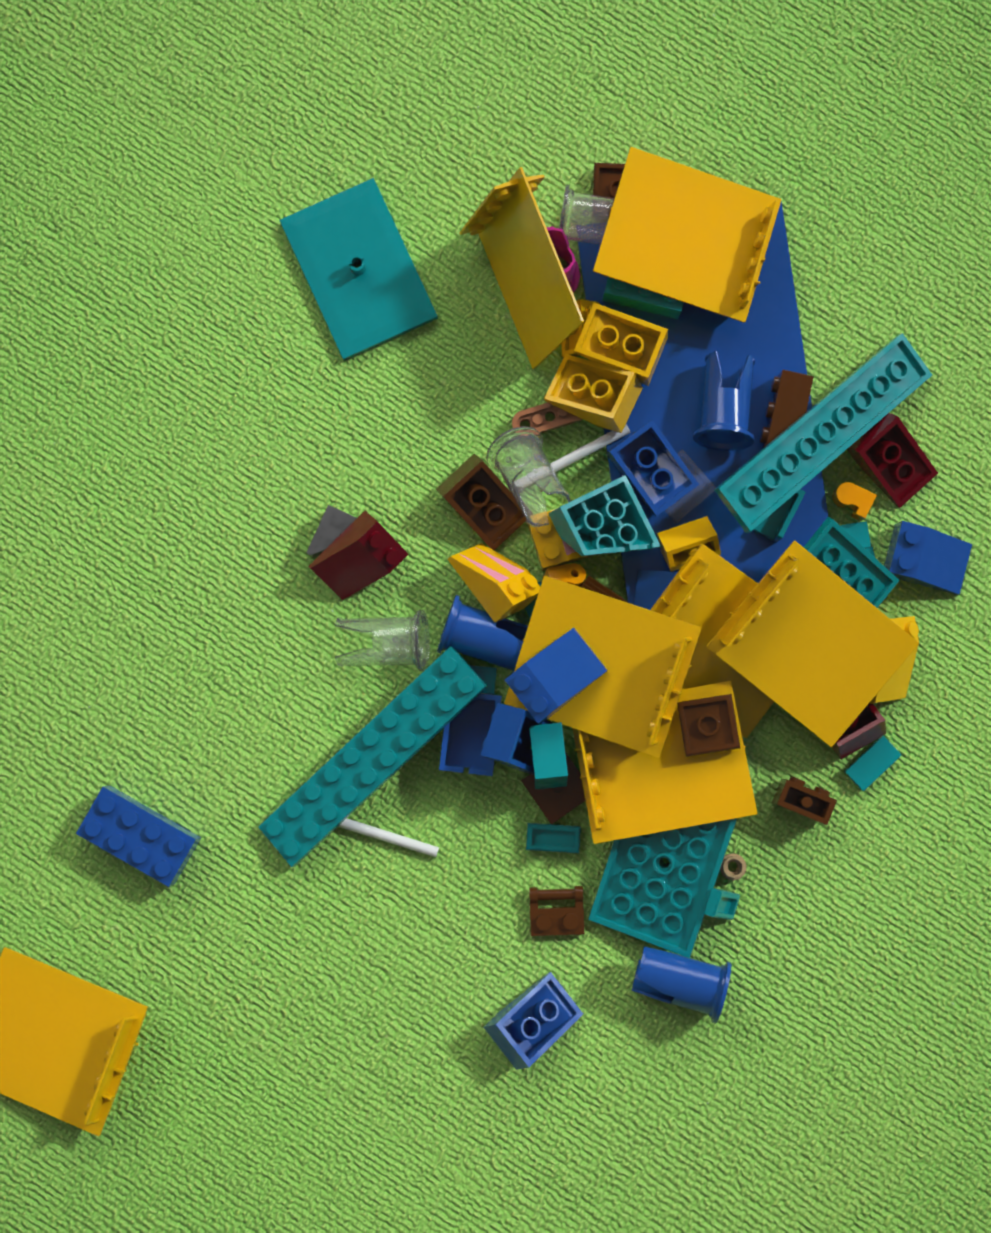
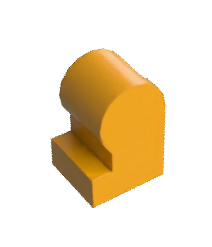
M851 482L839 485L832 494L834 503L838 507H848L854 510L851 517L858 521L866 518L877 496Z
M571 563L547 568L544 576L581 587L586 578V571L581 565Z

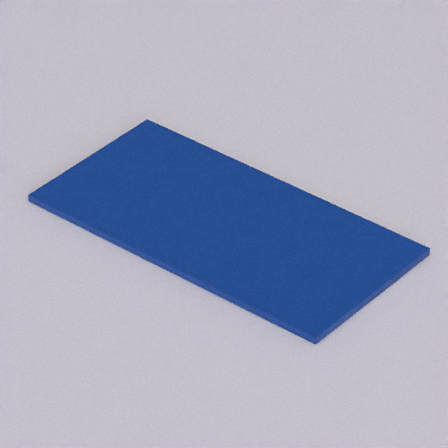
M782 201L766 251L765 262H763L758 278L760 284L756 286L745 323L687 303H683L679 318L674 319L602 301L608 277L593 272V268L607 222L576 226L585 300L599 302L602 306L668 329V339L649 386L641 384L643 389L626 424L631 433L607 445L606 451L609 452L653 420L700 484L658 516L653 514L634 491L657 539V533L707 516L718 535L721 551L719 556L759 583L794 540L804 547L828 517L822 471L801 488L806 493L783 538L777 543L754 531L746 533L714 491L763 449L764 443H760V436L763 427L767 428L769 418L765 417L768 402H773L774 392H771L774 376L778 377L782 370L807 375ZM718 352L723 378L722 387L736 388L747 355L755 358L748 431L754 435V444L748 448L741 450H716L701 446L693 440V433L701 426L706 369L705 356L708 353ZM811 396L809 397L807 411L812 408ZM603 428L604 435L612 431ZM607 456L610 480L612 482L622 477V475ZM660 548L621 552L627 601L634 605L637 570L670 571Z

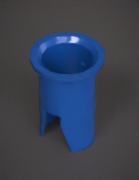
M718 352L708 353L705 356L706 369L701 426L693 433V440L701 446L716 450H741L748 448L754 444V435L748 431L755 358L747 355L736 388L722 387L723 378Z
M455 595L437 653L441 654L442 650L445 651L451 646L458 653L514 671L528 626L506 618L495 623L486 611L462 604L461 600H459L460 596Z
M644 946L642 958L637 965L632 991L666 1003L708 1014L711 1022L716 1024L726 998L732 964L727 961L725 965L717 966Z

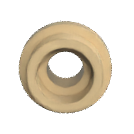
M727 854L724 856L720 872L729 880H738L746 872V862L738 854ZM730 862H736L737 869L735 871H729L728 864Z

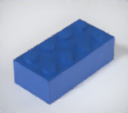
M112 786L102 787L76 832L80 837L168 887L177 882L201 840L200 836Z

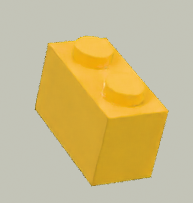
M707 516L657 533L658 541L661 545V553L671 572L681 569L689 556L695 553L702 543L718 555H721L718 535Z

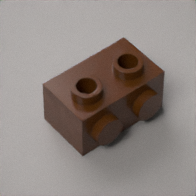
M790 776L789 780L781 778L772 803L821 824L828 825L837 802L836 799L829 797L831 792L815 786L814 790L804 787L806 782Z

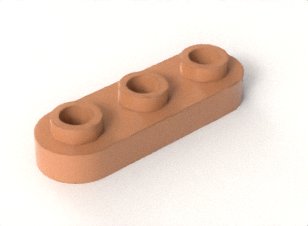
M547 402L516 413L512 420V429L519 437L528 438L582 421L583 419ZM548 413H552L555 416V419L553 421H547L545 419V415ZM522 421H528L530 423V427L528 429L521 428L520 423Z

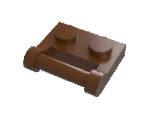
M574 886V889L545 890L529 887L531 936L584 934L583 886ZM575 899L574 907L538 908V900Z

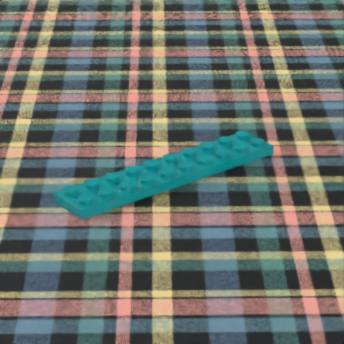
M904 334L897 335L714 491L746 533L753 531L928 380L932 373Z
M450 646L259 825V829L291 867H295L488 686L459 653Z

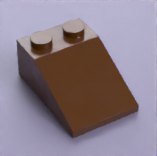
M475 454L436 488L441 496L492 550L498 548L527 521L528 517L532 516L484 461Z

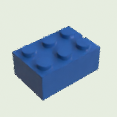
M479 694L444 727L439 770L464 773V768L469 767L468 774L493 776L495 761L482 756L481 753L483 741L487 737L490 728L491 716L496 709L497 703H501L502 696Z
M497 703L496 709L491 716L487 737L483 741L481 755L521 772L535 775L532 749H530L529 728L532 725L551 724L552 722L546 720L537 723L528 711Z

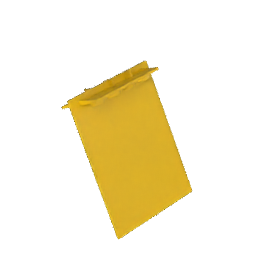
M630 147L616 196L610 208L611 212L593 272L745 323L756 286L760 284L758 278L763 262H765L766 251L781 199Z
M520 167L509 182L493 187L459 234H479L531 367L535 369L584 323V319L533 195V192L538 189L537 186L545 176L526 177L523 168Z
M794 540L756 587L748 593L749 595L734 613L729 612L731 617L707 644V648L832 747L870 701L876 697V694L919 645V642Z
M702 543L696 552L689 556L653 605L651 611L702 627L690 663L692 667L688 669L682 689L730 680L743 737L747 738L774 701L707 648V644L731 617L729 612L734 613L749 595L748 593L758 583Z
M544 576L514 672L569 630L575 628L608 671L548 719L557 723L562 722L563 725L660 758L680 694H682L688 669L692 667L690 663L702 627ZM509 687L504 704L528 711Z
M730 680L682 689L678 702L732 694L741 749L686 757L678 705L676 706L660 758L573 728L576 745L574 751L577 752L581 772L580 778L582 779L594 844L758 814L745 753L746 746L743 743Z
M4 947L0 956V1094L91 1134L100 1136L123 1075L127 1070L126 1067L133 1048L139 1045L136 1040L148 1006Z

